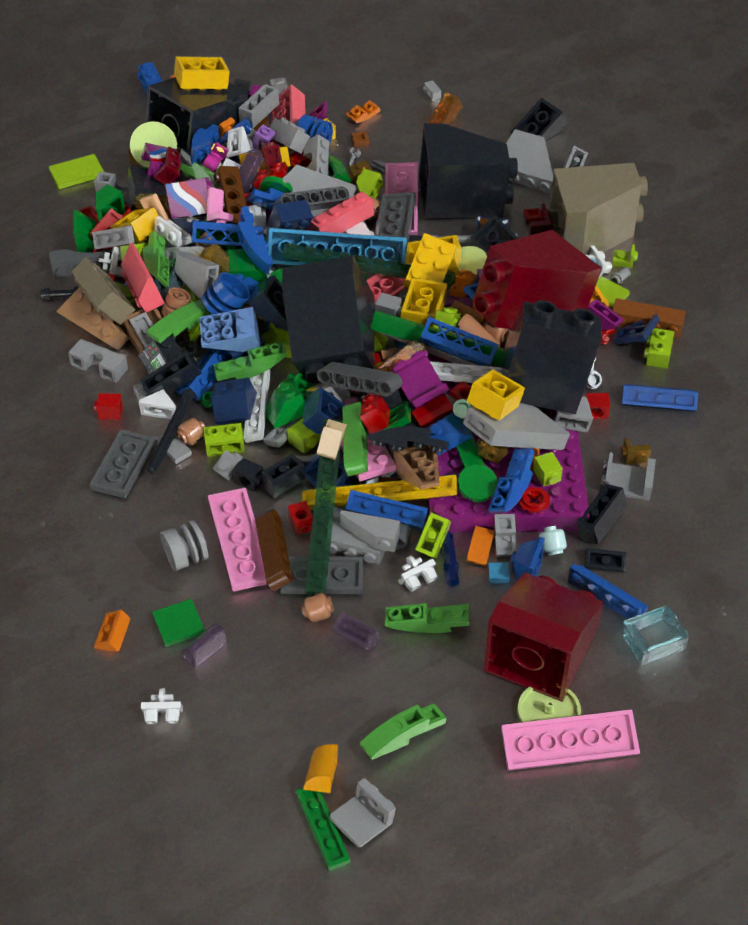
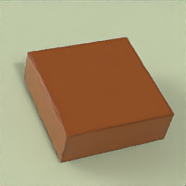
M366 131L351 133L354 147L369 145Z

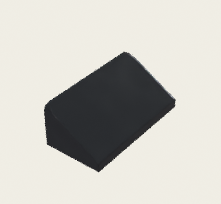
M586 548L584 567L587 569L625 572L627 552Z

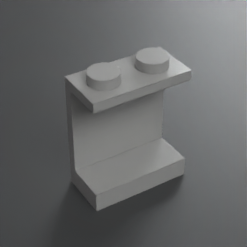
M610 452L609 459H604L603 471H606V474H602L601 485L610 484L622 487L625 497L650 501L656 459L648 458L646 468L612 463L613 453Z

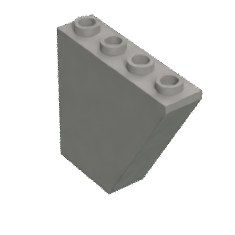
M515 129L506 144L509 158H517L518 172L516 178H509V182L551 194L553 173L545 138Z
M296 165L282 178L283 182L291 184L293 192L343 186L349 191V198L356 195L355 192L358 189L356 185ZM330 208L312 210L311 213L316 217Z
M520 403L519 407L500 421L491 418L487 413L472 406L468 408L463 422L466 427L490 446L563 450L570 435L568 431L535 406Z

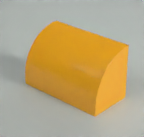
M322 745L313 751L303 790L331 792L338 762V745Z

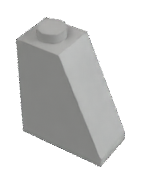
M190 253L177 254L174 272L199 299H202L204 292L213 285V282L218 277L219 264Z

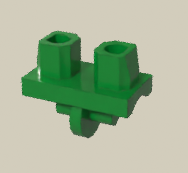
M290 373L286 380L280 383L281 385L292 382L302 394L303 399L307 398L306 390L316 385L305 380L302 373L297 375Z

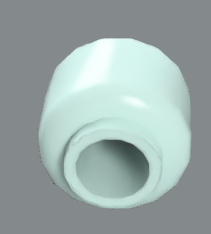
M556 526L544 528L545 532L539 534V538H545L543 553H547L548 556L563 553V550L567 547L564 531L556 529Z

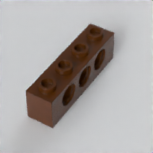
M219 166L214 173L213 180L217 185V189L224 191L223 212L233 214V221L226 224L238 225V222H241V207L246 206L239 167Z

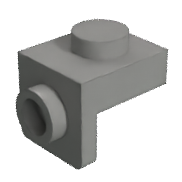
M225 450L213 469L230 480L233 476V470L243 457L235 451L231 454Z

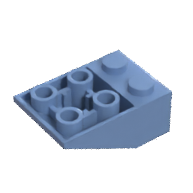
M253 307L200 317L201 345L203 348L244 352L260 347L258 319Z

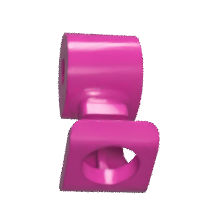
M216 142L202 166L214 173L229 150ZM217 147L222 148L224 153L219 152Z

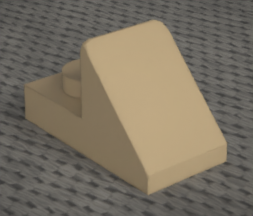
M328 419L326 427L322 431L317 455L336 460L347 424Z

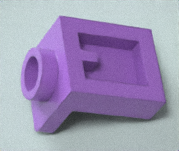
M262 125L254 135L253 148L258 149L262 143L270 142L275 136L276 131Z

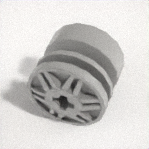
M194 520L187 521V526L184 523L180 524V534L173 527L160 532L165 554L174 571L188 567V557L194 563L199 562V557L201 560L208 559L206 540Z

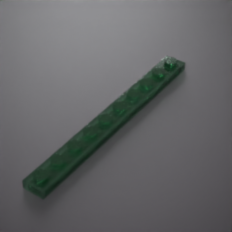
M284 243L282 258L313 263L354 256L361 271L406 278L411 264H403L399 261L368 258L364 255H350L347 252L338 253L329 249H315L312 246H298L294 243ZM447 270L443 283L453 286L456 279L455 272Z
M323 418L322 431L323 428L326 427L328 421L327 418ZM330 419L333 421L343 423V420ZM340 448L336 460L319 455L305 595L319 593L326 595Z

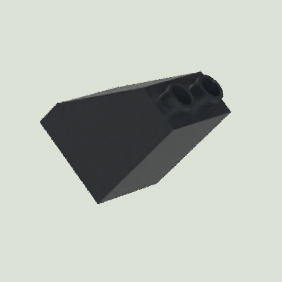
M171 78L148 86L146 122H159L169 127L176 137L177 146L191 153L192 139L199 128L207 129L212 124L219 126V124L230 117L235 121L233 127L240 122L239 107L248 100V93L229 82L228 89L184 90L181 89L176 78Z
M424 123L419 166V183L424 217L477 218V216L492 218L496 215L498 218H503L505 204L513 203L514 191L513 185L508 184L509 178H516L518 172L517 158H509L507 144L444 123Z
M354 256L283 268L282 291L292 362L299 373L304 375V379L311 383H321L317 377V372L331 362L374 369L375 330H372L371 326L375 313V296Z
M539 300L535 303L523 302L508 335L502 356V375L525 387L520 403L572 414L577 413L602 340L601 317H596L593 312L583 308L575 309L574 311L559 309L553 303L545 300Z

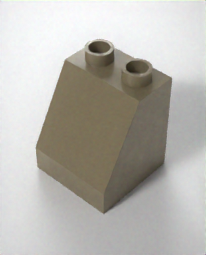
M635 163L554 169L550 202V220L553 221V231L585 255H589L591 246H595L598 251L605 252L634 237L635 224L643 221V206L639 199L640 197L647 196L648 183L646 176L638 175Z

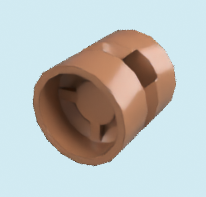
M170 288L165 299L166 301H164L165 304H163L161 309L162 315L165 317L187 305L191 298L190 294L181 288Z

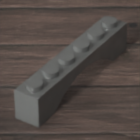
M147 236V237H146L147 240L144 241V242H142V243H148V242H149V236ZM68 249L51 251L49 256L53 276L57 278L73 275L71 271L85 257L103 269V263L99 262V258L104 259V254L107 252L110 253L109 260H111L112 249L94 253L75 252ZM118 260L117 266H121L122 260Z

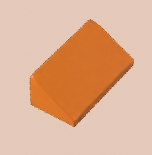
M118 610L105 614L94 644L95 649L112 652L120 650L130 622V617L124 611Z

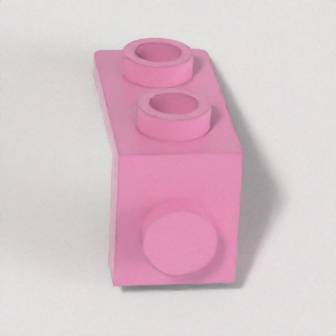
M212 187L208 188V222L226 224L233 221V214L223 212V190Z

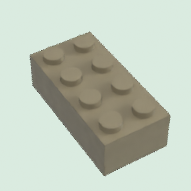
M87 257L71 271L75 276L74 281L88 295L87 298L94 304L93 307L99 313H106L105 316L111 322L116 321L121 325L135 311V308L112 278Z

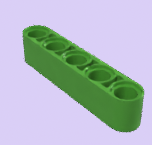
M362 401L345 405L342 408L343 423L347 424L343 437L344 467L349 477L368 472L367 427L360 418Z

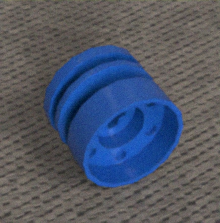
M302 115L297 126L305 129V134L310 136L309 139L318 134L328 140L330 145L333 134L332 123L323 119L317 120V118L310 115Z
M222 272L213 282V285L202 295L204 306L212 314L238 310L250 298V292L246 285L239 278L227 272Z

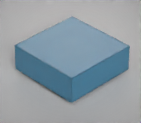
M509 562L488 563L489 583H510Z

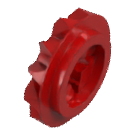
M528 487L519 500L518 505L522 506L523 511L528 510L530 514L532 512L539 514L541 511H546L550 505V496L541 488ZM537 499H538L537 503H536V502L530 503V500H533V501H534V500H537Z

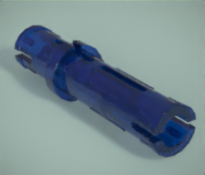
M447 532L442 544L443 570L446 573L447 585L455 587L460 583L458 576L459 563L456 561L454 535L451 532Z

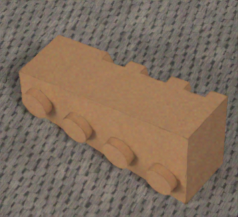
M80 286L56 312L119 350L130 337L116 321L111 322L105 316L106 313H99L93 307L94 304L88 300V295L80 289Z

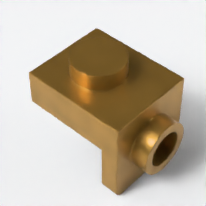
M366 160L348 166L350 183L353 182L358 187L356 181L362 170L372 171Z
M624 438L623 446L620 447L621 456L625 457L626 464L646 463L651 455L650 444L631 446L629 438Z

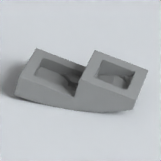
M495 514L496 558L512 557L513 552L516 551L515 514Z

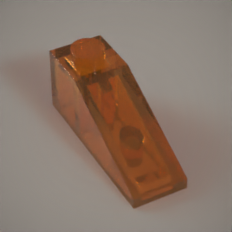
M446 92L427 123L450 125L463 108L459 97Z
M417 340L406 342L407 346L397 350L375 369L392 372L395 367L394 364L404 359L407 361L411 359V355L415 352H424L426 350L425 343H418Z

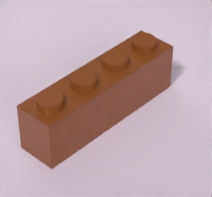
M618 298L615 299L613 312L624 319L618 327H625L640 320L646 323L651 320L652 315L657 314L660 321L655 328L674 331V337L681 338L686 314L684 310Z

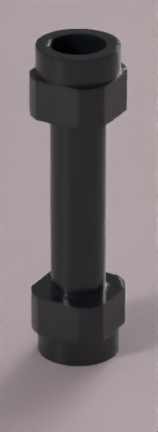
M79 286L70 290L50 291V288L41 289V300H51V297H69Z

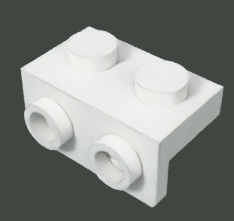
M160 216L156 217L154 231L172 245L181 247L192 243V236L171 220L166 221Z

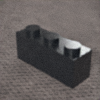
M185 351L140 379V382L148 396L160 390H164L168 395L202 374L195 359Z
M610 484L604 485L577 522L581 540L599 545L627 506L622 487Z

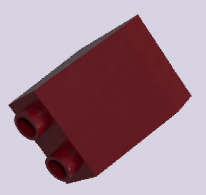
M553 230L492 245L489 248L471 308L494 327L512 329L524 301L535 303L539 300H545L553 303L559 309L574 311L579 308L588 309L602 268Z
M525 572L499 600L489 618L483 671L525 688L531 687L535 692L563 702L599 628L604 602L596 599L588 591H574L558 585L555 580L548 576L536 577Z

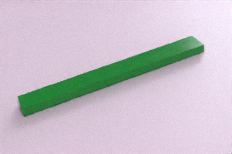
M375 311L371 326L372 330L428 346L420 342L425 325ZM429 326L427 332L436 334L441 331ZM445 333L450 341L458 339L456 334ZM470 338L462 340L465 347L471 348L475 346L474 341ZM484 345L480 349L483 354L490 356L493 347ZM497 347L491 362L492 366L502 367L503 348Z

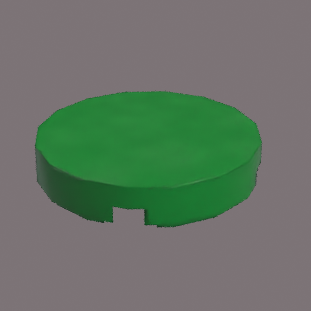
M275 176L265 177L259 186L260 191L266 192L269 188L283 193L293 192V187L289 182L285 183L282 178Z
M475 464L462 470L457 484L459 492L464 498L478 503L492 498L498 482L496 475L491 469L484 465Z

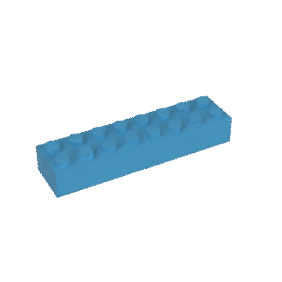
M267 228L268 254L272 256L273 264L302 265L354 256L360 270L382 271L388 267L394 272L404 273L407 238Z

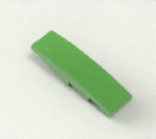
M202 299L173 311L155 323L146 332L149 337L158 343H162L170 335L176 337L185 328L190 331L200 322V317L208 316L210 312L204 306Z

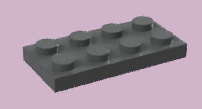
M415 192L382 194L375 232L376 236L407 238V242H409L416 200Z
M120 429L89 484L90 490L126 498L154 448L156 439Z
M289 556L293 581L280 588L281 594H363V557Z

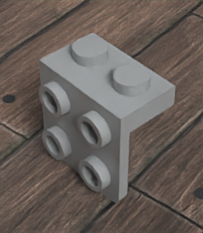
M363 778L357 784L356 795L332 812L330 820L357 847H362L393 823L396 808L391 800L385 798L378 791L374 784H370Z

